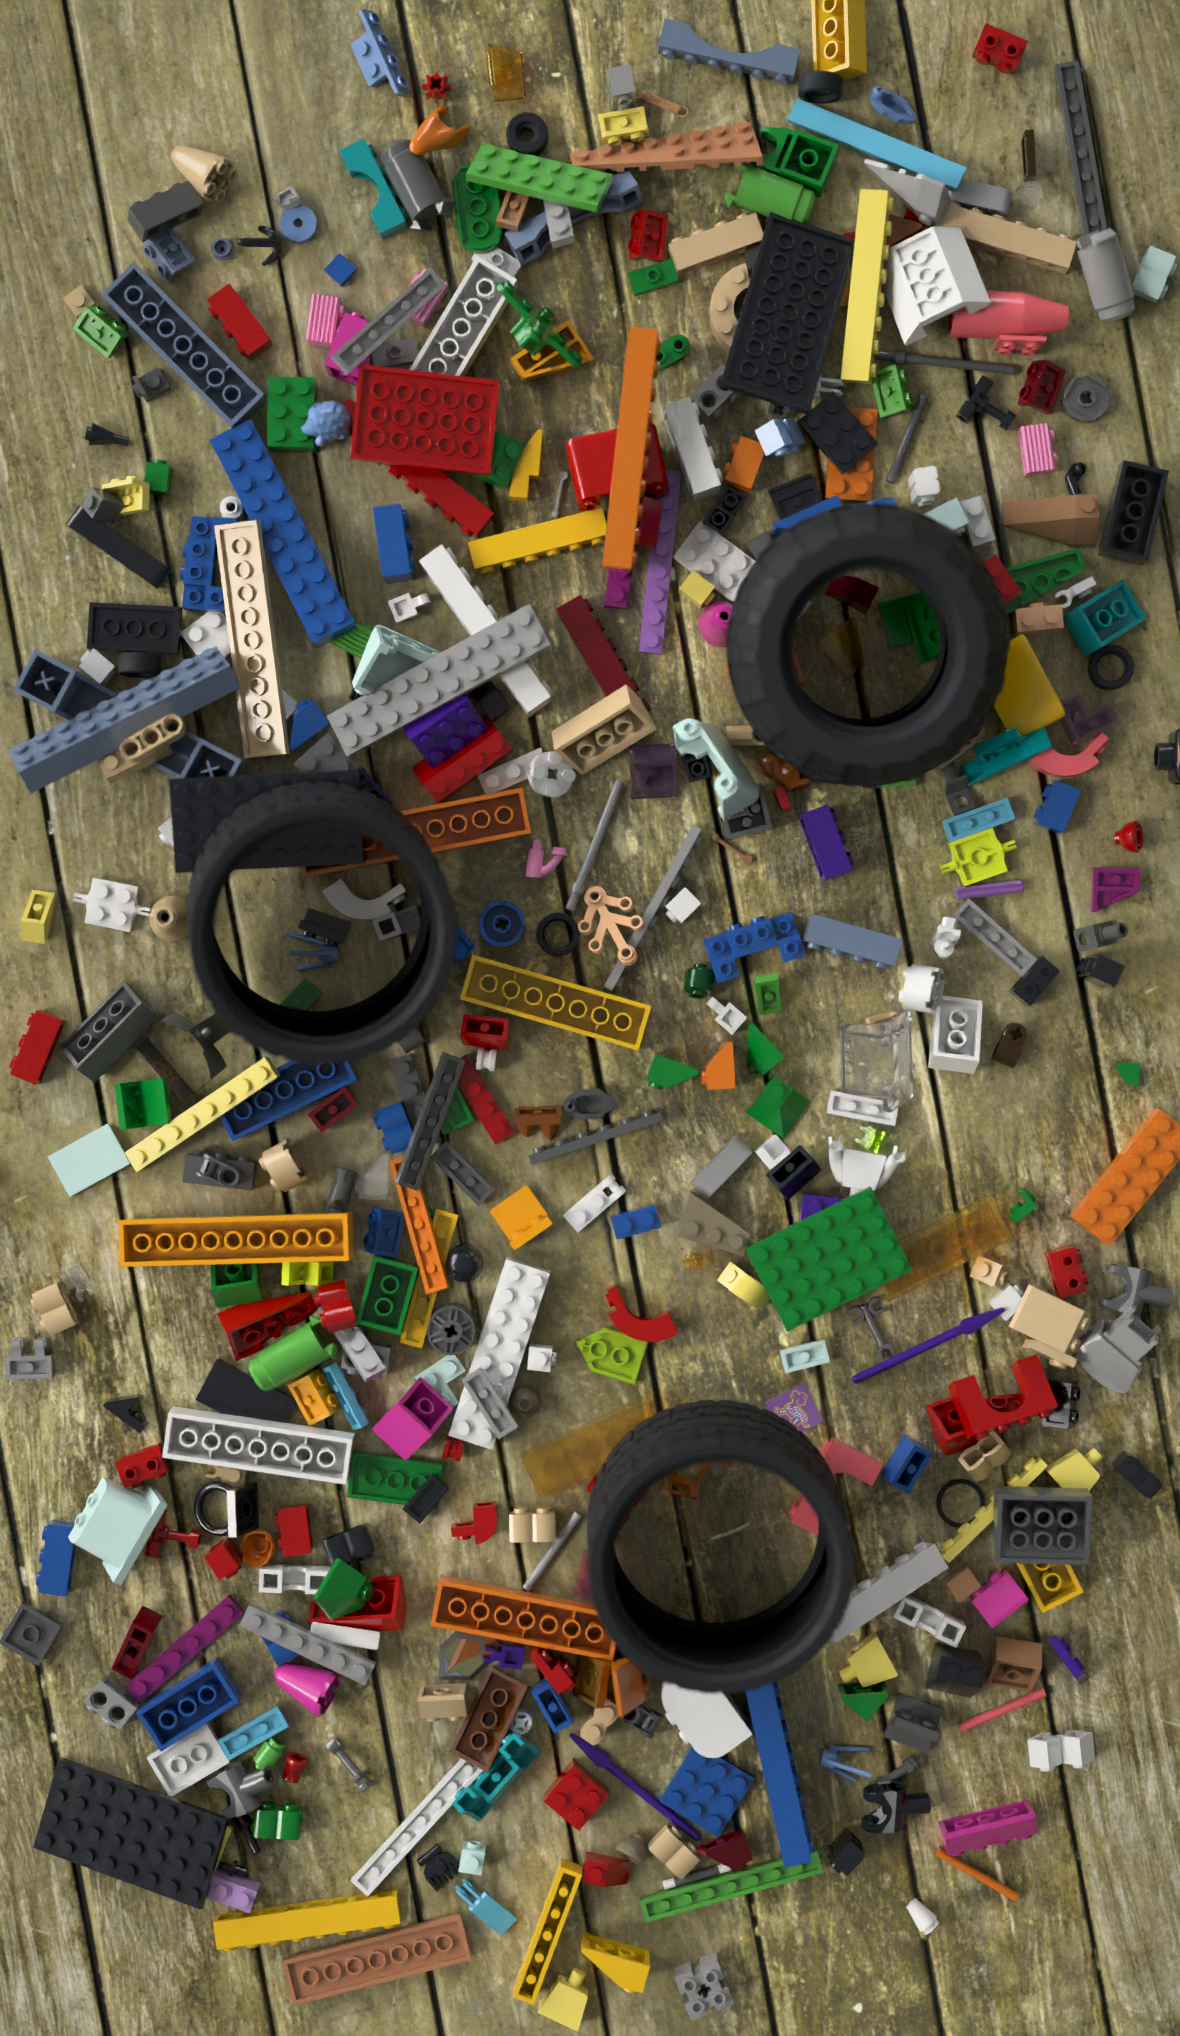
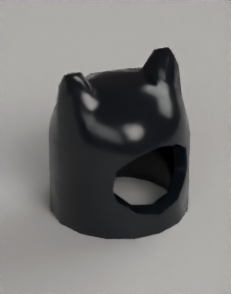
M465 1243L454 1247L446 1260V1269L451 1279L462 1283L475 1280L480 1275L484 1265L483 1255L480 1250L472 1244Z

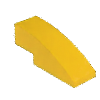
M538 429L522 452L511 480L509 501L528 502L530 480H539L543 429Z

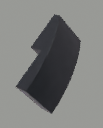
M727 485L703 521V524L718 534L723 535L747 497Z
M491 680L470 691L471 695L493 722L511 708L510 704Z
M685 753L681 757L689 783L711 777L706 755L698 760L695 755Z

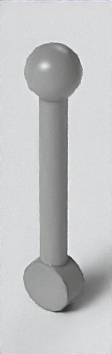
M565 471L559 473L560 484L555 509L551 513L555 519L560 517L559 507L564 482L568 479V474Z

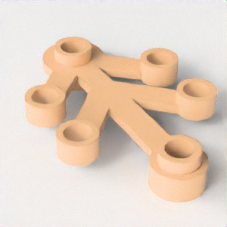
M599 886L589 888L584 895V901L588 908L584 920H581L578 924L579 931L583 935H589L593 931L592 922L597 910L601 916L595 937L588 944L589 949L594 954H599L603 951V941L608 929L619 949L618 958L621 963L628 966L634 964L637 961L638 954L634 947L626 944L616 924L631 927L634 931H640L644 927V922L637 915L627 917L610 913L605 906L618 907L623 912H629L633 909L632 900L629 897H622L620 899L607 896L605 890ZM594 894H599L597 900H592ZM624 902H630L628 907H622ZM634 921H640L638 926H633ZM589 924L587 930H582L583 925ZM595 943L600 944L598 949H592V946ZM625 951H630L628 957L623 956Z

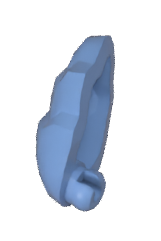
M881 86L873 88L870 94V102L880 116H886L895 123L908 125L917 120L915 112L905 99L891 90L881 89Z

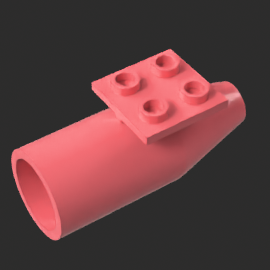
M987 291L992 303L991 305L972 314H969L966 306L948 314L949 337L996 339L993 351H999L1001 355L1022 352L1024 356H1033L1039 353L1045 344L1046 337H1043L1044 334L1067 329L1069 307L1024 292Z

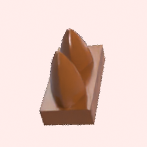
M561 1106L515 1108V1126L518 1127L525 1137L528 1138L535 1131L537 1125H540L543 1134L550 1141L558 1133L561 1124Z

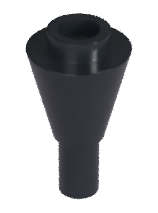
M92 423V427L87 426L85 440L89 441V446L112 444L128 446L129 437L116 435Z

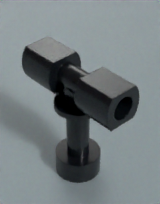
M982 375L972 390L971 398L969 401L966 400L956 417L967 424L975 411L980 413L983 410L1001 422L999 427L1007 431L1017 415L1011 411L1005 414L987 402L989 397L986 394L994 382Z

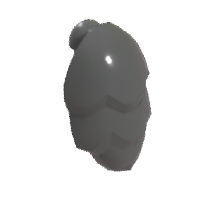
M580 1089L570 1094L564 1100L565 1111L570 1116L579 1120L601 1119L605 1113L611 1111L616 1105L615 1098L604 1093L601 1089Z

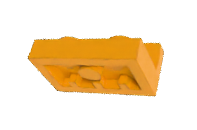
M319 1368L288 1385L309 1426L331 1416L340 1409L337 1397L332 1393L325 1375L322 1374Z

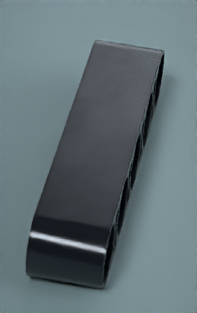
M80 505L77 506L66 522V525L157 589L171 571L163 563L103 521L92 519Z

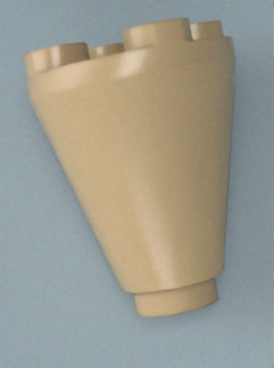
M177 145L171 153V161L174 162L176 168L189 180L202 198L207 201L215 200L216 202H221L230 183L237 177V170L234 169L232 161L227 157L186 145Z
M166 896L154 904L150 912V925L153 932L159 938L166 941H180L188 936V901L178 896ZM166 913L170 915L168 921L162 918Z

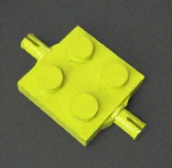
M993 828L948 843L952 854V862L939 865L940 870L949 867L941 871L942 875L955 870L960 876L962 885L967 886L1007 872L1004 853L1017 849V846L1007 847L1015 843L1014 839L1001 844L997 840Z

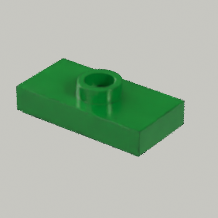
M672 259L628 272L634 297L679 282Z

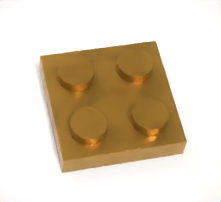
M578 1654L575 1671L576 1685L572 1690V1695L595 1708H604L607 1697L608 1678L611 1673V1662L605 1659Z

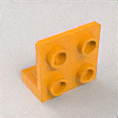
M525 1185L490 1210V1213L510 1240L509 1243L514 1251L553 1224V1221L528 1185Z

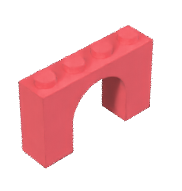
M831 1437L830 1441L826 1440L820 1451L823 1453L822 1455L832 1474L847 1473L873 1486L883 1467L880 1461L834 1437ZM800 1496L798 1502L794 1501L789 1509L790 1520L792 1523L818 1536L819 1520L804 1497Z

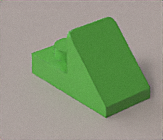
M778 974L754 977L753 983L759 1015L782 1012Z

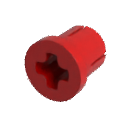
M288 1752L285 1758L287 1762L282 1778L290 1783L291 1781L292 1783H298L303 1769L307 1767L309 1760L300 1753Z

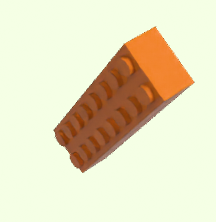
M440 1575L430 1626L613 1661L616 1645L608 1636L607 1629L603 1628L598 1618L597 1610L591 1603Z

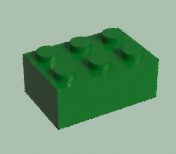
M268 377L267 447L270 452L317 453V445L315 444L317 437L304 434L301 430V427L308 419L309 409L317 403V382L315 377Z
M374 1255L356 1324L401 1335L419 1272L418 1265L387 1256Z

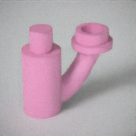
M533 840L532 849H528L525 877L541 878L550 874L562 860L563 856H568V853H566L567 849L553 847V851L550 853V855H554L553 858L543 866L544 851L541 850L542 841Z

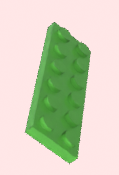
M482 143L466 172V181L598 212L613 182V174Z

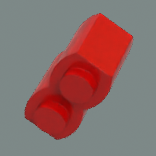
M344 1279L317 1286V1294H314L316 1307H321L323 1314H319L322 1327H327L329 1334L356 1327V1319Z

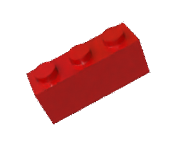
M230 283L207 299L210 304L208 311L215 320L220 318L223 322L222 330L229 339L234 337L238 344L235 347L242 357L247 355L252 361L273 345L269 336Z
M36 1010L35 1013H31L27 1021L29 1029L26 1035H22L18 1044L20 1051L11 1060L9 1068L12 1070L10 1075L35 1085L41 1084L66 1020L42 1010Z

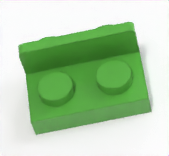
M101 305L86 306L72 328L106 358H111L121 341L128 338L131 334L125 329L126 326L121 321L113 319L108 314L107 309Z
M894 364L877 370L876 378H872L880 418L884 419L902 412H913L914 398L907 385L909 376L906 369L902 366Z

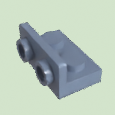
M173 229L144 241L142 245L145 255L153 261L159 274L168 283L172 282L177 274L194 266L196 262Z

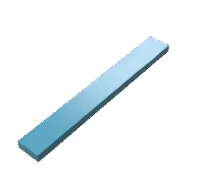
M798 98L788 117V123L898 168L905 169L915 175L919 173L943 182L947 188L954 191L958 190L967 171V167Z

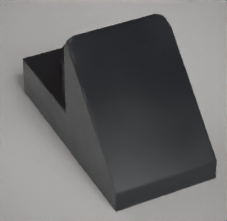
M141 1394L109 1399L103 1405V1407L139 1434L149 1424L145 1420L146 1416L138 1410H131Z

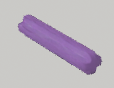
M1022 880L962 886L955 888V896L959 900L1021 893L1024 891V884Z

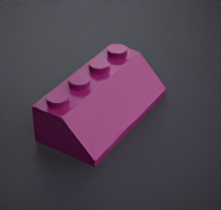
M1028 1800L938 1821L944 1848L947 1855L951 1854L952 1856L962 1855L965 1851L971 1849L976 1851L984 1850L987 1848V1845H1005L1010 1840L1016 1838L1020 1840L1029 1839L1033 1834H1037L1036 1816Z

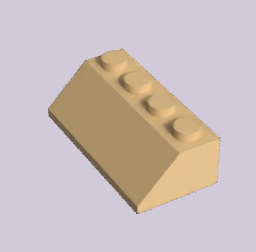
M625 685L554 729L551 733L554 750L579 774L583 775L656 730V725L641 699Z

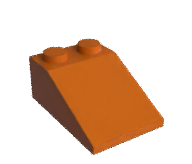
M622 1652L614 1653L613 1661H611V1671L618 1717H622L645 1702V1694L649 1693L647 1679L642 1678L643 1670L637 1667L635 1662L632 1663Z

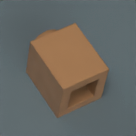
M966 1563L943 1578L946 1586L943 1587L951 1599L955 1597L958 1602H961L982 1587Z

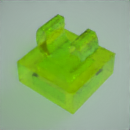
M860 1126L859 1129L865 1132V1136L863 1139L855 1138V1141L861 1144V1148L877 1154L885 1132L868 1126V1128Z

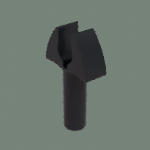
M247 1813L232 1818L234 1833H242L253 1855L259 1854L261 1848L250 1829V1825L254 1823L253 1819Z

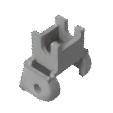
M1134 1304L1114 1322L1111 1319L1106 1322L1102 1319L1100 1322L1091 1325L1082 1333L1080 1347L1075 1352L1078 1361L1094 1379L1105 1387L1119 1393L1129 1391L1143 1370L1146 1359L1144 1355L1158 1343L1159 1337L1157 1334L1161 1331L1158 1325L1151 1330L1133 1314L1137 1308Z

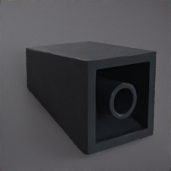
M934 1642L925 1688L971 1698L983 1688L987 1664L980 1652Z

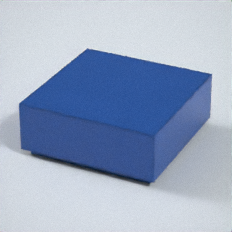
M339 253L324 271L342 287L354 275L357 269Z

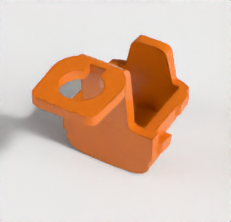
M711 1462L727 1467H732L731 1462ZM703 1463L697 1481L676 1476L675 1472L670 1474L667 1485L668 1491L696 1500L708 1463ZM672 1484L686 1487L687 1494L671 1490Z

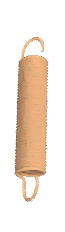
M644 89L641 92L640 98L636 96L638 99L681 116L678 114L681 105L676 102L669 101Z

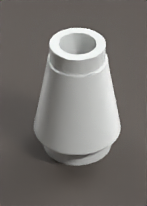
M917 1898L913 1899L906 1906L920 1932L923 1931L927 1935L938 1926L937 1916L918 1901Z

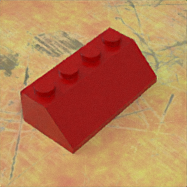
M486 714L481 718L489 730L433 769L425 759L411 767L437 804L447 800L476 779L478 775L484 773L513 752L512 748Z

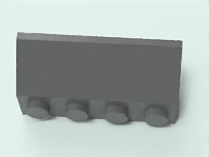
M123 981L60 1047L74 1067L95 1083L159 1016L127 982Z

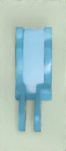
M463 1878L464 1887L477 1899L474 1901L459 1885L455 1886L457 1894L470 1905L469 1909L472 1913L502 1936L518 1917L496 1901L486 1890L481 1894L468 1879Z

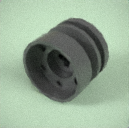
M444 1304L436 1309L428 1322V1340L433 1348L441 1354L451 1356L461 1354L474 1341L477 1322L472 1311L463 1304ZM451 1325L456 1326L455 1331L458 1333H453L452 1336L448 1335V1330L445 1328H450Z

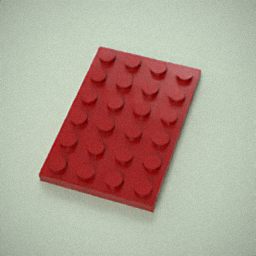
M359 364L350 460L490 476L499 381Z

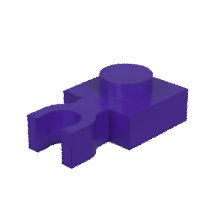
M502 1642L501 1648L485 1644V1651L493 1653L490 1656L483 1655V1662L492 1663L498 1661L500 1668L522 1670L525 1652L524 1644Z

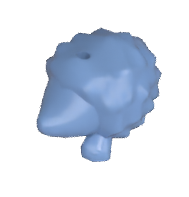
M333 400L316 403L309 409L308 419L301 427V430L304 434L316 436L315 444L317 446H322L328 441L335 439H344L349 433L351 414L347 411L345 405Z

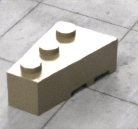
M689 1190L677 1230V1237L744 1256L750 1233Z

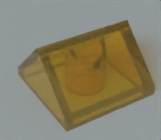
M486 44L485 50L491 102L525 99L526 90L522 52Z

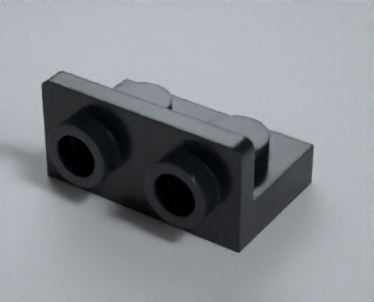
M1047 1379L1058 1407L1052 1411L1053 1415L1042 1419V1426L1062 1429L1074 1428L1079 1420V1411L1076 1410L1077 1401L1080 1399L1081 1390L1078 1387V1381L1068 1382Z

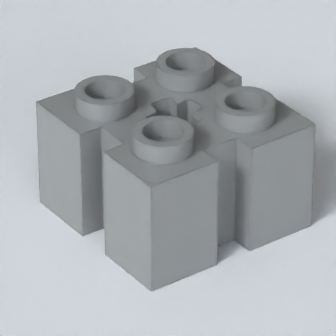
M717 1952L699 1958V1965L692 1966L690 1961L674 1967V1978L680 1994L684 1995V2004L691 2021L708 2015V2008L715 2006L716 2010L719 2011L734 2005L733 1994L727 1978H724L723 1967ZM705 1984L706 1988H701L700 1985Z

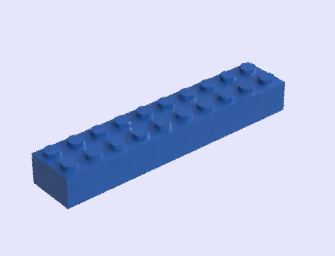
M249 419L210 439L250 521L260 520L263 546L316 649L356 629L357 626L252 420Z

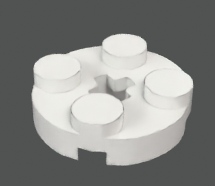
M556 751L542 752L535 756L530 763L529 784L541 796H561L569 790L572 782L575 780L573 767ZM548 769L555 771L554 779L547 778L549 774Z

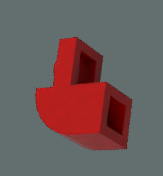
M497 1502L474 1503V1522L452 1524V1537H457V1540L471 1539V1536L475 1535L476 1544L487 1541L496 1529L498 1520Z

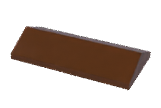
M490 1666L449 1752L489 1773L499 1753V1749L502 1747V1741L507 1736L530 1686Z

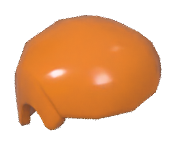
M254 1530L245 1535L240 1546L243 1562L252 1568L262 1567L270 1562L275 1554V1542L268 1532Z

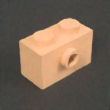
M1033 603L1029 605L1030 608L1015 609L1011 613L1013 636L1059 632L1064 628L1062 605L1044 606L1043 603Z

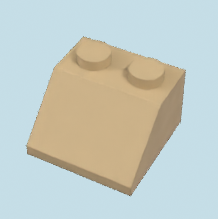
M466 1683L420 1686L418 1693L420 1718L426 1719L428 1722H436L440 1718H449V1720L456 1721L466 1717L468 1713Z

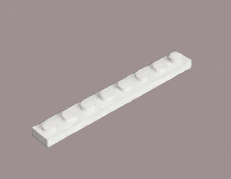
M460 1759L351 1878V1882L368 1897L456 1799L454 1797L455 1794L462 1787L466 1788L483 1770Z

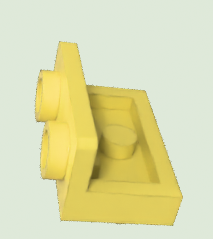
M644 106L598 114L603 144L615 146L626 140L638 142L644 140L649 135Z
M128 476L126 480L113 479L111 483L102 485V489L114 492L123 502L124 506L119 516L149 511L150 483L140 481V477Z

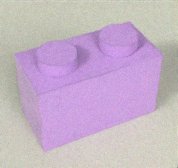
M217 1868L207 1899L250 1913L261 1883L234 1874L233 1877L228 1876L229 1871Z

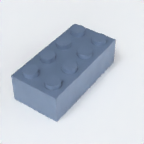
M816 914L809 915L802 942L807 943L806 948L821 951V948L829 950L828 954L843 957L846 954L851 956V961L863 964L867 960L873 962V967L888 970L889 967L895 966L903 940Z

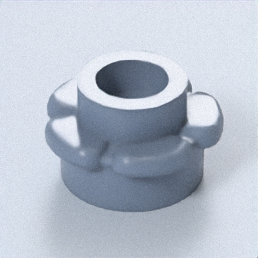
M226 238L216 239L211 246V252L214 253V257L217 260H228L233 255L232 250L234 246Z

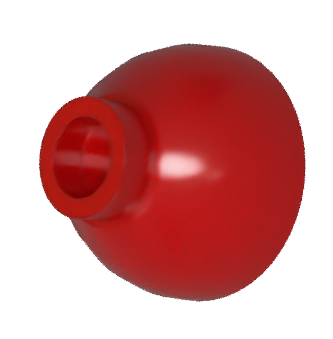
M1131 821L1126 823L1120 831H1116L1114 835L1116 845H1121L1129 852L1138 853L1143 846V829L1138 821Z

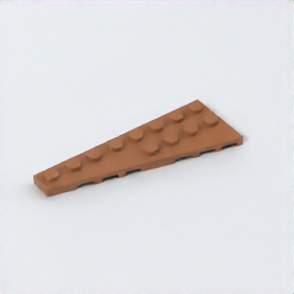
M739 122L732 126H716L703 131L693 130L686 134H671L658 139L648 138L636 143L625 142L619 146H603L591 151L580 150L570 154L571 165L604 172L605 168H611L613 171L624 172L627 167H639L640 171H647L648 166H661V170L694 169L699 167L700 164H706L716 168L720 167L722 163L734 162L735 167L742 166V162L757 161L758 166L763 165V156L752 123Z

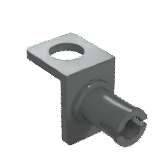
M952 761L941 770L947 781L945 782L944 794L953 815L957 816L974 810L975 804L967 788V775L960 777L954 761ZM957 797L966 798L967 805L963 808L956 807L954 800Z
M1112 921L1074 929L1073 934L1077 950L1081 952L1117 943V938L1127 936L1128 929L1124 923L1113 925ZM1083 932L1089 936L1090 941L1088 945H1084L1081 941V934Z

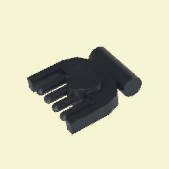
M438 1843L417 1859L421 1867L425 1865L424 1876L436 1892L440 1889L439 1886L443 1887V1883L437 1875L447 1883L448 1879L444 1873L450 1879L453 1878V1875L447 1869V1865L455 1875L458 1874L455 1867L459 1870L460 1865L452 1854L442 1852L443 1850Z

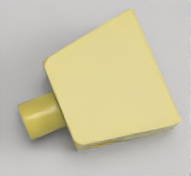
M1095 1448L1090 1450L1085 1456L1077 1449H1073L1049 1464L1045 1470L1061 1488H1087L1090 1491L1101 1476L1093 1467L1103 1457Z
M876 1632L871 1633L846 1653L850 1665L839 1671L845 1684L858 1678L862 1687L898 1676Z
M574 1968L569 1978L558 1975L540 2000L538 2013L578 2032L588 1998V1988L582 1985L586 1974Z

